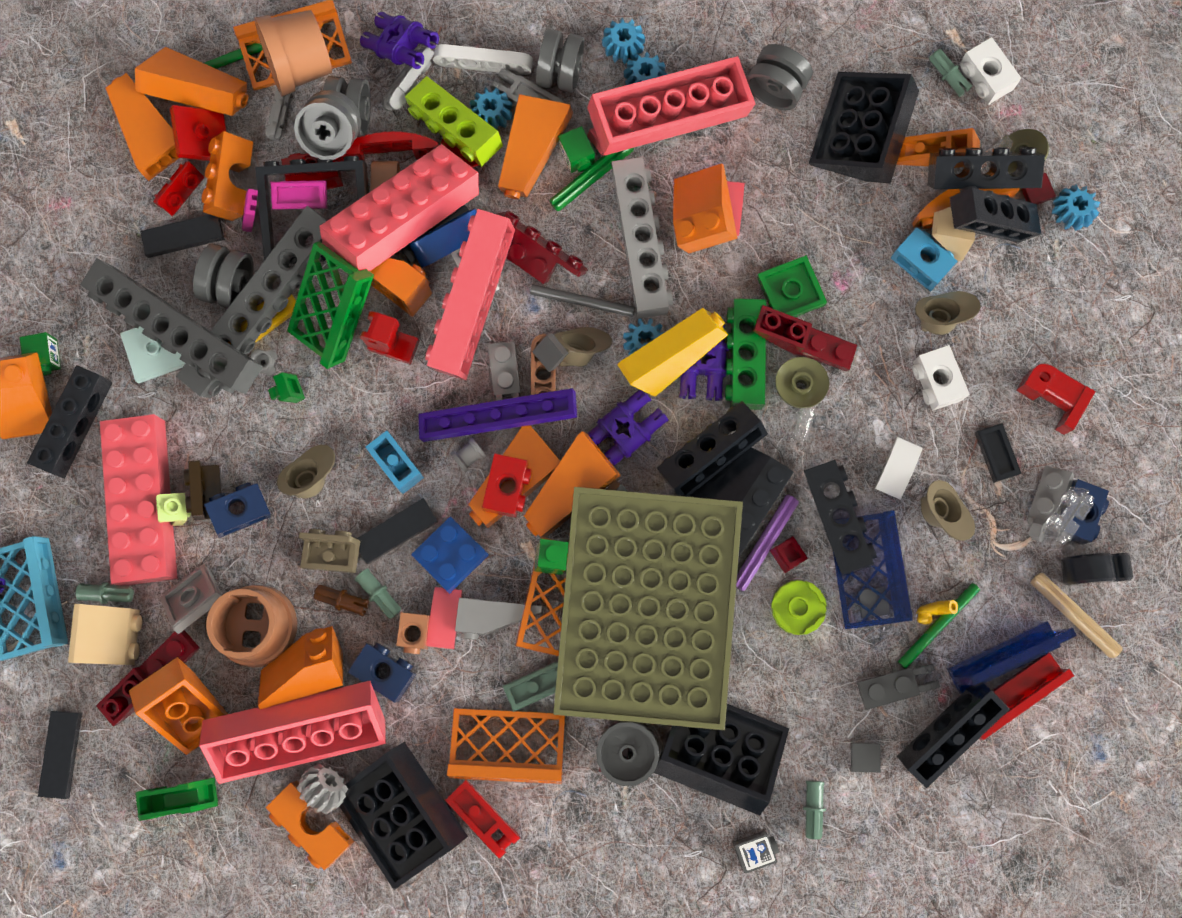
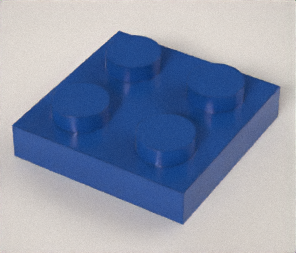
M451 516L411 554L449 594L489 556Z

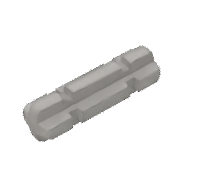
M276 90L273 99L276 102L272 103L268 120L270 126L267 125L265 132L266 137L272 140H279L281 137L282 129L280 126L283 127L288 109L286 104H289L290 94L281 97L279 91Z

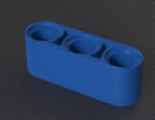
M475 208L409 243L421 268L461 248L463 241L467 242L470 234L468 223L472 215L476 216L477 211Z

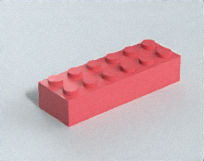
M736 56L592 94L587 109L603 155L605 156L747 117L755 106V101L740 59Z
M441 144L320 225L322 244L359 271L364 269L371 271L479 195L478 172Z
M477 209L476 216L472 215L469 220L468 231H470L467 242L463 241L459 252V257H462L459 268L455 267L452 272L451 283H453L451 292L446 293L442 308L445 311L442 319H438L434 328L436 338L434 344L429 345L425 360L428 361V367L463 380H467L515 232V228L509 218L481 209Z
M155 414L100 421L111 584L129 586L177 579L174 528L172 522H158L156 496L158 494H171L165 420Z
M366 681L312 694L264 709L257 707L203 720L199 746L218 783L221 784L386 744L385 718L371 681Z

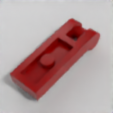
M467 779L445 800L498 858H501L506 853L505 849L511 843L515 844L521 838ZM499 828L504 835L497 841L491 835Z

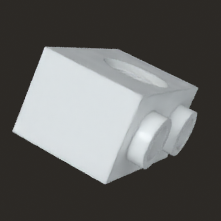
M992 37L966 52L959 64L963 75L970 79L975 86L976 93L985 100L987 105L1011 92L1021 79ZM984 70L989 71L991 75L985 73Z
M950 345L919 355L913 361L912 370L917 380L921 381L924 389L922 391L924 401L927 405L931 406L932 411L960 402L970 395ZM933 374H939L943 378V384L936 383L933 379Z

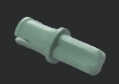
M938 49L929 57V61L943 76L942 81L946 80L959 97L965 94V90L968 92L973 87L958 70L960 68L959 65L955 66L941 49Z
M368 568L358 574L355 581L370 596L369 601H374L389 619L398 615L401 607L386 591L388 587L386 585L382 586Z
M103 582L99 585L80 583L76 588V599L78 601H100L101 604H107L109 601L131 602L134 595V589L130 586L110 585L108 582Z
M806 781V806L803 807V810H806L805 836L808 839L818 840L822 838L823 812L826 811V808H823L824 782Z

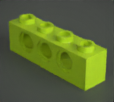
M428 76L405 96L409 105L408 111L416 120H423L432 133L442 135L444 141L451 148L456 146L469 162L475 161L482 167L503 147L498 130Z

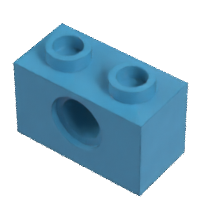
M918 227L896 249L891 257L894 262L930 292L958 262L951 251L940 247L934 242L933 237L928 232L921 231ZM920 254L928 255L931 262L924 261Z
M385 431L365 447L402 494L424 479V476L388 431Z

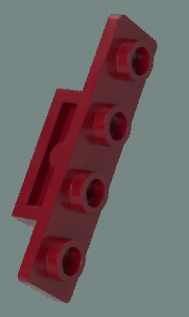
M510 211L496 213L497 215L509 218L515 228L506 258L541 283L546 284L558 264L577 277L585 275L588 271L583 266L581 259L574 255L569 256L561 251L562 247L552 240H545L540 236L541 232L519 222L520 218Z

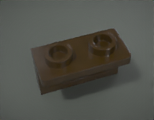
M200 460L188 461L189 469L184 470L185 486H190V496L185 497L186 512L191 513L195 521L209 520L210 517L204 504L209 502L210 497L221 493L219 465L202 466Z

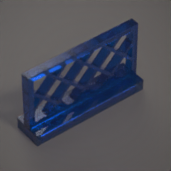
M895 510L863 515L864 522L878 520L880 531L876 537L872 539L865 533L863 535L865 539L883 551L884 559L878 567L876 565L872 566L875 571L865 582L854 573L846 575L843 579L833 554L845 629L913 621ZM849 518L835 519L834 521L837 524H845ZM853 536L849 538L846 544L842 543L844 548L850 551L854 550L848 546L853 540ZM879 536H881L882 546L876 542ZM884 563L887 573L880 569ZM877 572L888 579L889 586L883 594L869 585ZM850 575L864 585L855 598L844 590V583ZM866 587L880 596L871 610L857 600ZM889 590H890L891 600H889L888 598L885 597L886 593H887ZM845 596L852 600L848 607ZM882 599L892 606L893 618L882 619L873 612ZM854 603L868 612L862 622H849L848 611ZM870 615H873L876 619H878L866 621Z
M1046 621L947 668L959 694H962L970 685H976L980 682L985 684L1061 647V643L1077 635L1073 628L1052 630L1050 624Z

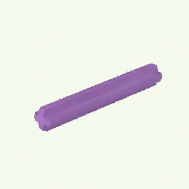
M785 496L739 570L736 583L737 589L741 591L746 590L796 509L799 501L793 496Z

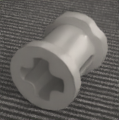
M472 437L469 439V443L459 451L450 453L464 472H467L468 467L479 458L484 459L486 457Z

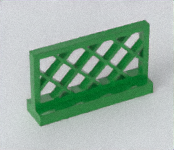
M319 241L313 244L287 332L321 357L320 364L329 369L345 362L374 274L367 269L359 271ZM320 254L326 258L329 268L322 269L319 260ZM339 268L349 274L346 284H343L338 272ZM330 271L335 287L329 288L324 275L325 272ZM314 275L317 276L321 291H315L312 283ZM337 290L340 299L338 306H335L330 291ZM323 294L328 309L322 310L317 295ZM308 297L314 309L313 313L308 312L305 304ZM323 313H330L333 322L331 328H328ZM316 315L321 330L315 331L310 317ZM300 319H303L307 334L297 328ZM318 334L323 335L326 343L324 348L318 341Z

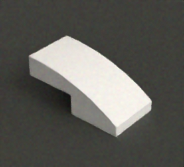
M897 437L885 460L886 464L878 478L875 489L901 500L923 448Z

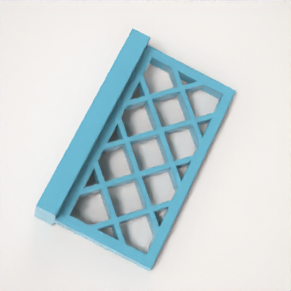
M32 536L23 539V542L0 548V558L5 560L0 568V577L4 578L6 585L9 586L4 598H0V661L68 644L49 538ZM21 549H25L26 560L23 565L14 561ZM10 565L19 570L13 582L4 577ZM25 574L30 577L31 586L27 592L19 587ZM15 591L24 597L18 609L9 604ZM30 601L35 604L36 609L32 619L23 613ZM5 608L14 613L8 626L2 623L1 618ZM20 618L29 624L23 635L13 630ZM34 628L40 631L42 642L36 645L28 640ZM11 635L19 640L12 652H7L6 641Z

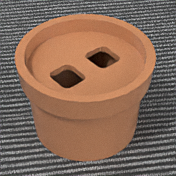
M311 10L273 18L270 15L254 17L263 52L281 97L295 92V88L332 73L328 51L317 20Z
M251 585L229 591L220 596L208 612L206 630L212 645L231 661L246 667H264L274 661L293 644L297 633V616L292 603L282 592L265 585ZM249 603L263 604L264 611L261 620H249L246 618V610ZM246 631L260 632V644L255 648L243 646V638Z

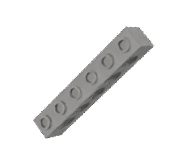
M643 157L612 161V177L636 318L666 315L669 311V305H673L671 289L666 290L665 280H668V269L666 264L662 265L660 255H664L662 239L657 240L656 231L660 230L658 215H653L652 206H655L654 191L648 189L647 182L651 181L649 166H644ZM631 185H636L640 188V190L632 192L628 189V187ZM635 209H640L645 214L642 216H635L632 214V211ZM638 234H646L649 239L639 241L636 236ZM644 258H649L653 261V264L651 266H643L640 261ZM648 283H654L658 289L650 292L644 286Z

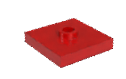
M172 105L170 114L176 156L178 158L210 161L211 153H209L208 148L211 139L224 131L226 132L224 114L207 109Z

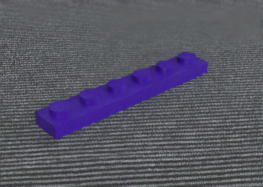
M573 388L419 413V439L422 442L577 418L576 392Z

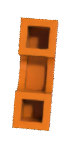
M225 131L211 139L208 148L209 153H211L210 163H208L205 170L207 185L201 198L202 203H204V213L229 221H234L244 215L247 191L236 187L231 182L229 170L239 173L250 166L253 141Z
M291 782L265 807L270 812L268 816L278 827L283 826L290 833L288 838L296 847L300 848L302 846L309 854L307 858L313 866L326 870L355 841L336 821L329 824L323 831L312 830L306 822V813L310 806L307 807L306 801L299 799L301 793L296 789L299 782Z

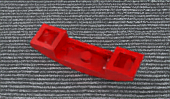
M397 131L379 132L356 138L343 156L336 158V161L341 162L343 157L359 156V160L365 162L364 154L412 150L416 160L438 147L439 144L431 138L414 133Z

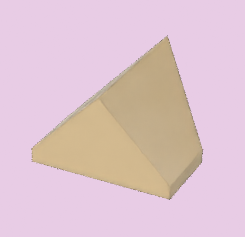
M951 207L934 212L932 236L947 251H951L957 261H962L975 241V233L954 228Z

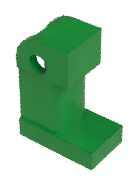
M215 777L179 784L174 787L167 788V786L135 792L138 821L177 813H192L218 806Z

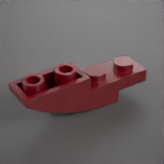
M765 305L761 306L753 329L755 333L792 354L811 358L818 363H825L846 372L851 368L858 346L812 328V324Z
M185 630L179 634L174 632L139 667L133 668L96 707L113 727L117 726L135 712L129 693L130 689L177 657L186 663L200 647Z

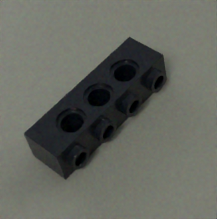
M994 147L992 152H982V148H966V152H955L956 149L939 148V153H930L927 185L933 189H962L969 186H975L977 189L1042 188L1045 155L1037 152L1035 147H1020L1019 152H1009L1010 148ZM963 161L964 169L962 172L954 174L955 165ZM990 161L991 167L989 171L982 174V165ZM1013 161H1017L1016 170L1009 174L1008 166Z
M975 186L962 188L960 193L949 197L955 229L1018 243L1042 234L1037 204L1026 202L1025 199H1015L1009 197V195L995 194L993 191L980 190Z
M76 365L27 464L65 479L112 382L97 373Z
M741 401L736 406L731 407L716 422L709 424L694 439L686 442L675 454L667 457L657 467V470L677 496L688 497L763 439L768 433L762 421Z
M832 460L804 470V475L841 575L845 576L874 566L873 559L877 558L872 542L866 543L863 533L867 532L863 517H857L853 507L858 506L853 491L847 492L844 481H847L848 477L843 465L837 466L836 460ZM829 485H835L839 488L840 493L835 498H828L824 495V489ZM843 510L848 513L850 518L847 523L837 524L834 521L833 516L837 511ZM848 536H853L858 539L859 546L855 550H847L842 544L843 540Z
M978 678L904 748L897 757L906 769L924 787L928 788L1006 714L1010 708Z

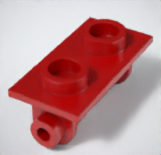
M189 161L183 165L180 164L179 168L171 176L170 184L166 183L154 195L155 199L153 202L173 217L205 177Z

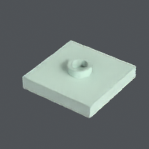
M140 326L138 329L133 328L120 333L137 383H142L181 369L186 364L179 359L181 357L180 353L176 352V354H173L161 347V340L154 341L142 334L144 329Z

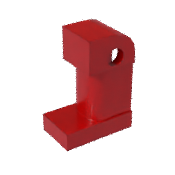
M370 311L368 314V319L371 322L367 332L362 331L360 339L364 341L367 349L411 365L420 342L419 338L399 332L400 324L396 318Z
M1040 364L1030 370L1016 389V391L1033 401L1041 397L1065 411L1055 428L1056 431L1063 435L1075 429L1096 392L1049 364Z

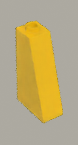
M701 308L620 361L617 365L630 385L656 397L728 335L722 327L725 322L717 312L710 313L706 309Z

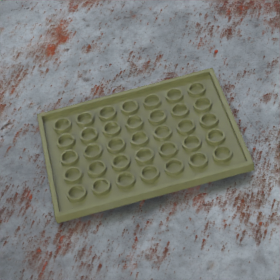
M574 487L553 715L725 730L743 502Z

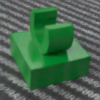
M281 372L273 377L276 386L268 390L271 400L278 398L279 401L298 403L305 399L297 375Z

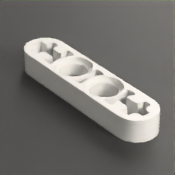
M447 44L436 45L434 49L433 61L442 67L499 73L501 69H506L515 75H528L532 71V56L522 52Z

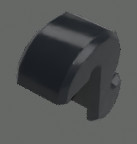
M1128 553L1085 554L1065 557L1061 560L1063 582L1068 586L1085 583L1123 582L1133 579L1131 557Z

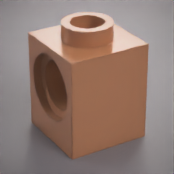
M401 612L396 646L404 647L403 653L420 654V649L428 650L426 643L429 615ZM413 626H417L421 631L420 638L415 642H411L407 636L408 630Z

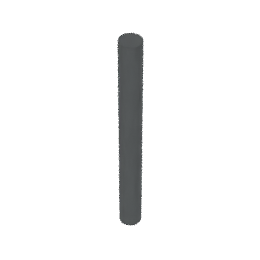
M535 284L531 286V295L633 317L634 306Z

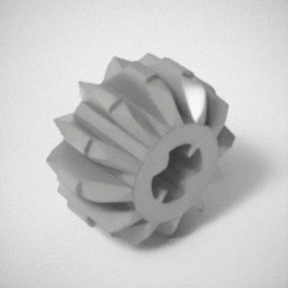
M318 763L309 770L307 769L301 776L302 778L299 780V785L296 788L301 793L299 799L305 800L307 807H313L315 813L321 811L324 814H328L343 803V799L346 797L345 793L348 790L347 786L343 784L345 779L339 777L338 771L334 772L329 765L324 767Z

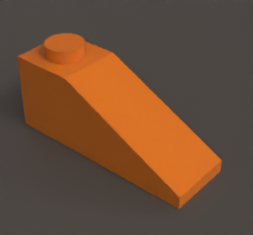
M974 128L908 136L904 139L897 165L929 167L930 153H939V148L956 149L955 152H966V148H980V140ZM963 161L958 162L954 168L964 167Z

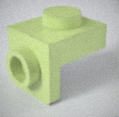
M185 493L158 494L156 496L158 522H172V526L184 525L187 518L191 516V513L186 512Z

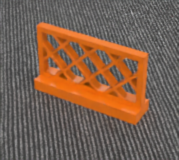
M326 0L270 16L273 18L311 10L320 30L325 23L334 21L336 30L333 36L330 38L323 33L322 36L323 39L329 41L326 47L328 53L334 44L343 49L345 57L337 60L330 58L331 67L334 69L352 63L333 0ZM255 21L234 26L233 29L239 41L253 90L256 91L276 85L271 73L263 81L257 82L255 73L260 65L270 70L268 64L262 62L265 57L263 49L258 58L249 55L247 51V45L254 43L261 45Z
M533 566L515 646L559 656V650L553 648L549 638L561 631L562 623L555 611L563 607V603L552 608L545 594L558 587L564 597L565 590L561 584L566 581V578L558 581L555 574H550L555 584L542 592L537 579L538 575L543 572L534 571ZM536 588L539 594L533 598ZM541 597L549 611L536 619L530 610L531 604ZM551 614L559 628L546 636L538 622ZM530 615V618L533 622L527 625L528 617ZM535 624L543 639L535 644L523 642L525 630ZM543 642H545V643L547 644L548 648H547V647L538 646V645H540V644H542Z
M454 708L447 776L450 779L562 784L565 716L540 712ZM460 715L472 716L478 723L466 735L459 728ZM476 716H481L485 718L482 721H480ZM492 717H499L506 726L493 736L484 724ZM505 718H514V719H512V720L508 723ZM520 718L527 719L534 726L522 738L512 727ZM532 719H542V720H541L539 723L536 724ZM547 720H559V731L550 739L539 728ZM479 728H482L491 739L478 750L469 740V737ZM510 729L519 741L506 751L497 739L506 730ZM537 730L547 742L534 753L525 740ZM458 732L463 736L460 741H458ZM557 737H558V748L553 744V741H554ZM467 741L476 753L468 760H456L457 748ZM493 742L504 753L495 762L488 761L482 755V752ZM522 743L532 756L524 763H516L509 754ZM549 745L557 752V765L544 764L538 757ZM478 756H480L483 761H473V760H474L475 758H477ZM507 757L511 762L502 761ZM535 758L539 764H532L530 762Z

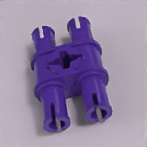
M378 12L377 14L383 18L375 16L374 23L377 28L384 31L380 36L368 31L364 32L363 35L369 38L361 36L360 45L363 48L374 51L379 58L389 59L396 65L406 64L414 69H420L421 66L415 62L423 65L424 55L421 52L414 51L418 44L434 49L436 46L430 42L438 45V33L427 30L420 22L409 21L402 15L391 16L385 12Z
M725 338L704 355V358L707 360L706 364H701V359H699L680 376L679 398L686 399L688 388V399H696V377L698 375H705L707 377L706 400L712 401L714 390L715 401L723 400V378L726 377L727 373L726 352L728 351Z
M640 389L624 403L617 402V406L603 418H598L597 425L587 433L596 445L600 444L607 437H612L615 440L613 442L615 445L604 453L613 466L624 457H632L631 454L646 441H651L652 437L650 435L669 421L659 408H656L641 423L634 421L633 415L648 402L652 401L647 393L645 394ZM617 423L624 427L630 425L628 430L631 437L624 433L619 434L620 430Z

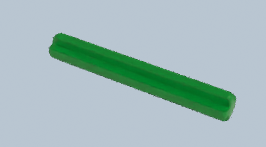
M634 148L602 156L550 199L551 206L556 211L562 210L611 170L612 161L623 160L633 152Z

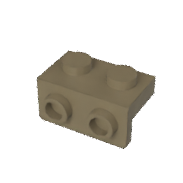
M309 529V533L300 532L299 539L304 540L300 568L356 573L360 540L351 537L352 533L346 531H335V535H328L326 531L320 529Z

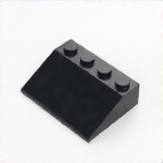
M838 72L809 164L865 182L891 184L919 94V89L912 74Z
M751 447L688 497L743 502L739 545L740 557L794 471L774 458Z
M727 704L725 730L670 725L654 773L760 816L770 803L789 728Z
M405 742L385 753L345 784L348 790L345 793L346 797L343 799V803L339 807L393 890L450 852L468 837Z

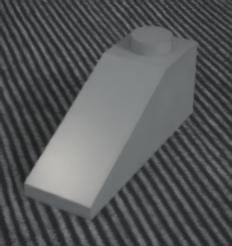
M459 598L455 631L462 633L461 638L478 640V635L485 636L520 623L525 604ZM531 605L530 610L534 616L543 614L542 606Z

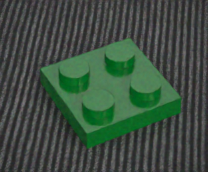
M807 255L757 275L768 305L772 309L797 317L827 304V300Z

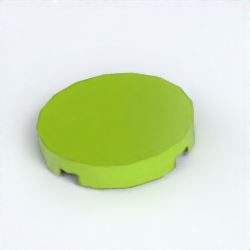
M802 580L790 581L780 586L773 595L771 602L772 617L776 624L787 633L793 635L809 634L819 628L826 616V599L821 590L813 583Z

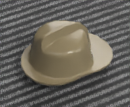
M953 291L922 298L917 302L915 312L921 320L922 331L944 335L950 333L958 323L973 319L979 313L981 306L980 301L975 295L964 291Z
M592 327L557 332L554 335L569 353L559 364L562 367L586 366L595 353L604 351L612 345V338L608 333Z
M321 444L307 450L281 471L277 479L278 489L283 494L295 495L297 498L306 499L316 496L323 489L326 475L334 465L335 454L333 449L328 445Z
M942 480L933 481L928 487L927 495L921 498V512L924 519L931 526L942 528L949 536L956 540H969L975 532L974 519L949 483Z

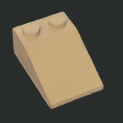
M74 604L68 663L135 665V660L138 658L140 651L139 644L137 643L138 632L142 627L140 610Z

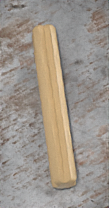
M1038 573L1034 576L1031 584L1109 658H1115L1123 650L1122 646L1044 573Z

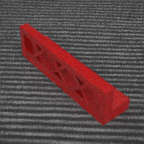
M1045 653L992 691L1010 710L978 740H985L1074 677L1070 669H1061L1052 655Z

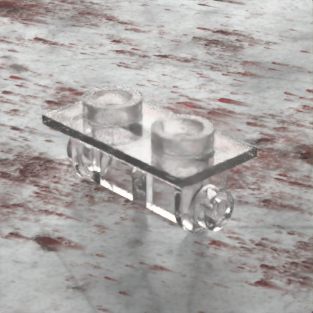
M1071 487L1062 496L1061 503L1054 514L1048 518L1042 533L1054 536L1055 541L1062 545H1065L1067 541L1070 542L1080 526L1073 521V518L1076 517L1083 521L1094 505L1092 502L1094 497L1088 494L1089 490Z

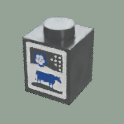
M765 831L732 842L741 869L745 874L777 863L775 854L779 853L774 836L769 837Z

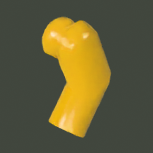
M943 600L920 606L916 611V614H918L917 621L920 624H931L933 620L932 615L956 614L958 604L954 600Z

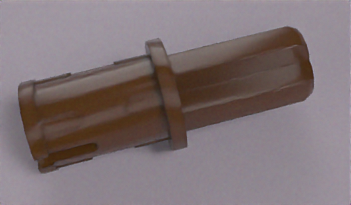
M318 585L314 591L313 598L315 600L335 606V609L338 611L344 609L363 617L366 614V611L363 609H368L369 600L348 594L347 590L344 589L339 591L324 585Z

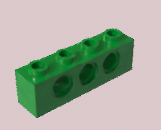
M734 299L732 306L727 307L726 321L731 323V333H727L726 344L728 349H731V359H726V375H730V385H726L725 401H730V408L736 406L741 401L751 410H762L765 405L766 339L753 331L761 306H766V300ZM748 324L752 328V332L743 333L739 329V325ZM746 349L752 354V358L743 359L738 351ZM746 375L751 379L752 384L748 386L742 385L738 377Z

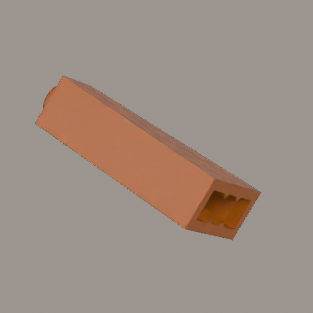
M164 47L135 68V91L231 116L241 108L243 109L248 102L247 82L167 47Z
M125 73L121 77L115 78L106 87V91L136 168L150 181L179 159L176 156L173 129L143 93L135 91L134 81Z
M519 94L498 184L505 197L517 200L520 196L528 197L558 143V136L563 134L572 118L573 111L570 104Z
M531 425L522 426L503 453L504 456L527 460L528 468L532 469L529 485L524 484L522 495L526 497L549 479L560 462L558 457ZM489 475L468 504L473 510L469 513L478 526L484 524L487 528L504 516L485 512L482 509ZM512 480L504 481L501 485V491L511 493L515 489L516 483Z
M582 431L577 435L525 513L524 517L528 521L526 526L534 536L548 537L572 516L574 487L605 489L614 479L616 480L621 476L587 433Z

